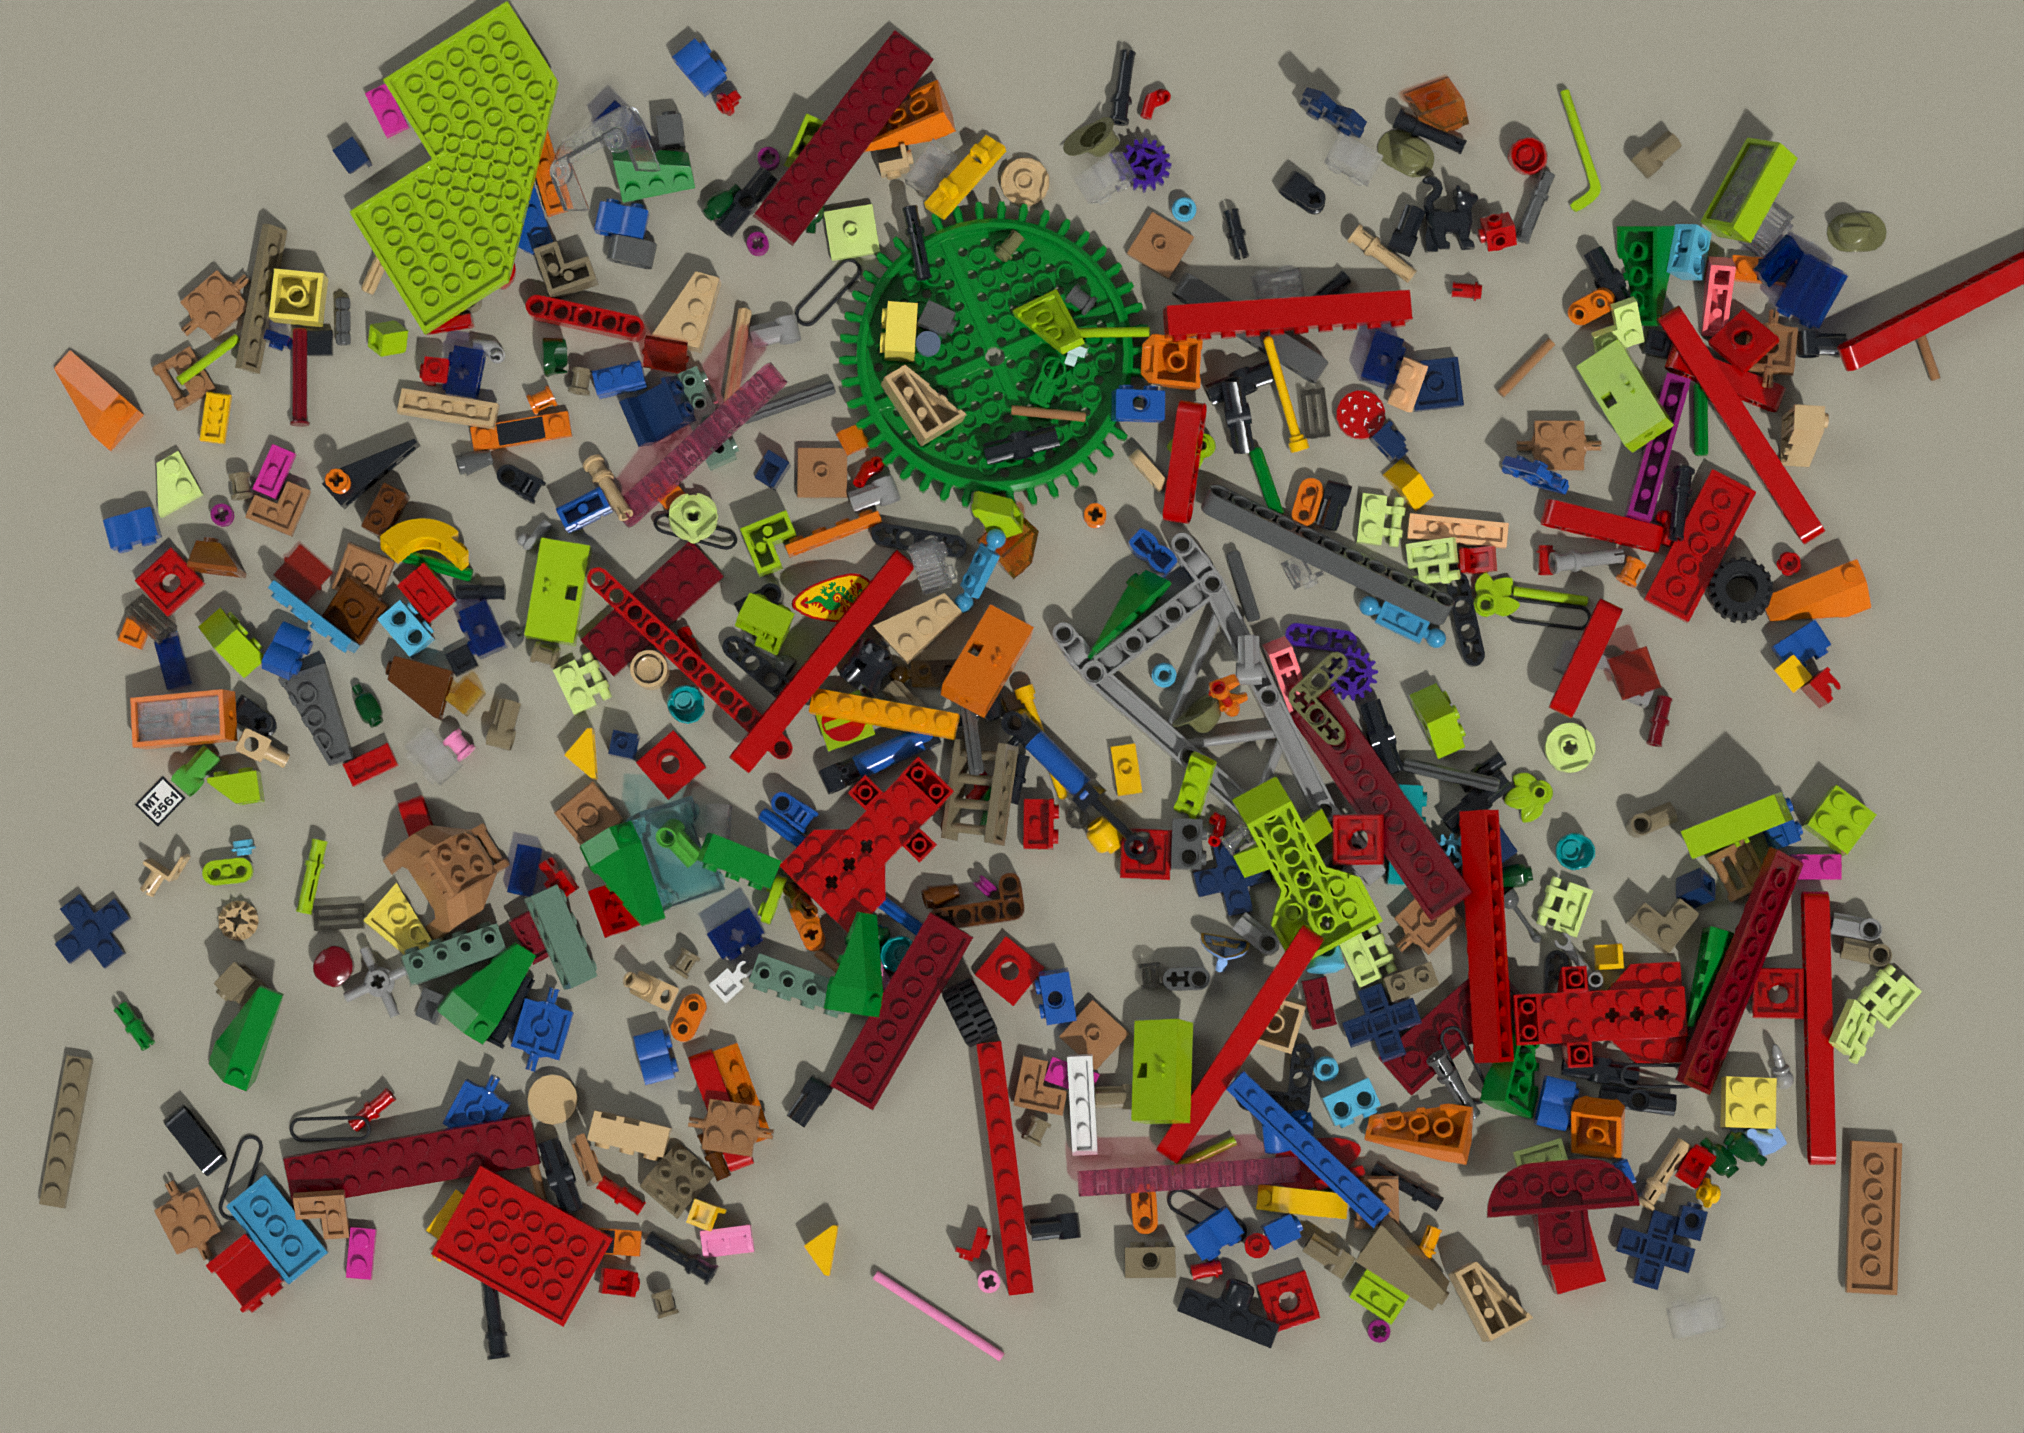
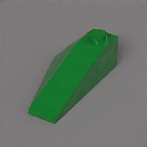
M632 821L609 827L580 845V850L589 869L595 875L598 874L602 878L610 892L613 891L623 901L622 905L642 927L666 918L641 840Z
M1711 926L1702 928L1686 1012L1687 1027L1694 1026L1706 1004L1707 997L1715 983L1716 975L1724 961L1726 950L1729 948L1735 934L1733 932Z

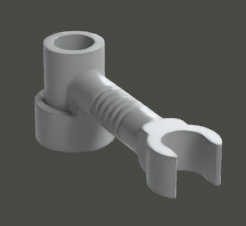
M1562 933L1567 940L1564 946L1553 940L1554 945L1558 949H1562L1576 966H1587L1588 990L1599 989L1603 984L1602 974L1599 971L1592 970L1586 964L1585 960H1583L1582 956L1572 945L1570 936L1567 933ZM1593 975H1595L1598 979V982L1595 985L1591 982V977Z

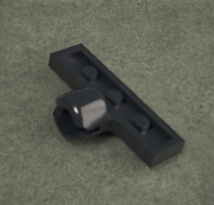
M1232 1278L1226 1281L1219 1298H1214L1186 1287L1177 1309L1178 1312L1268 1348H1272L1281 1325L1252 1313L1249 1310V1305L1254 1295V1287L1246 1282Z

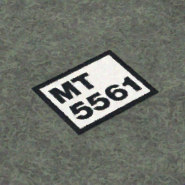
M162 776L135 805L158 827L183 802L185 797Z

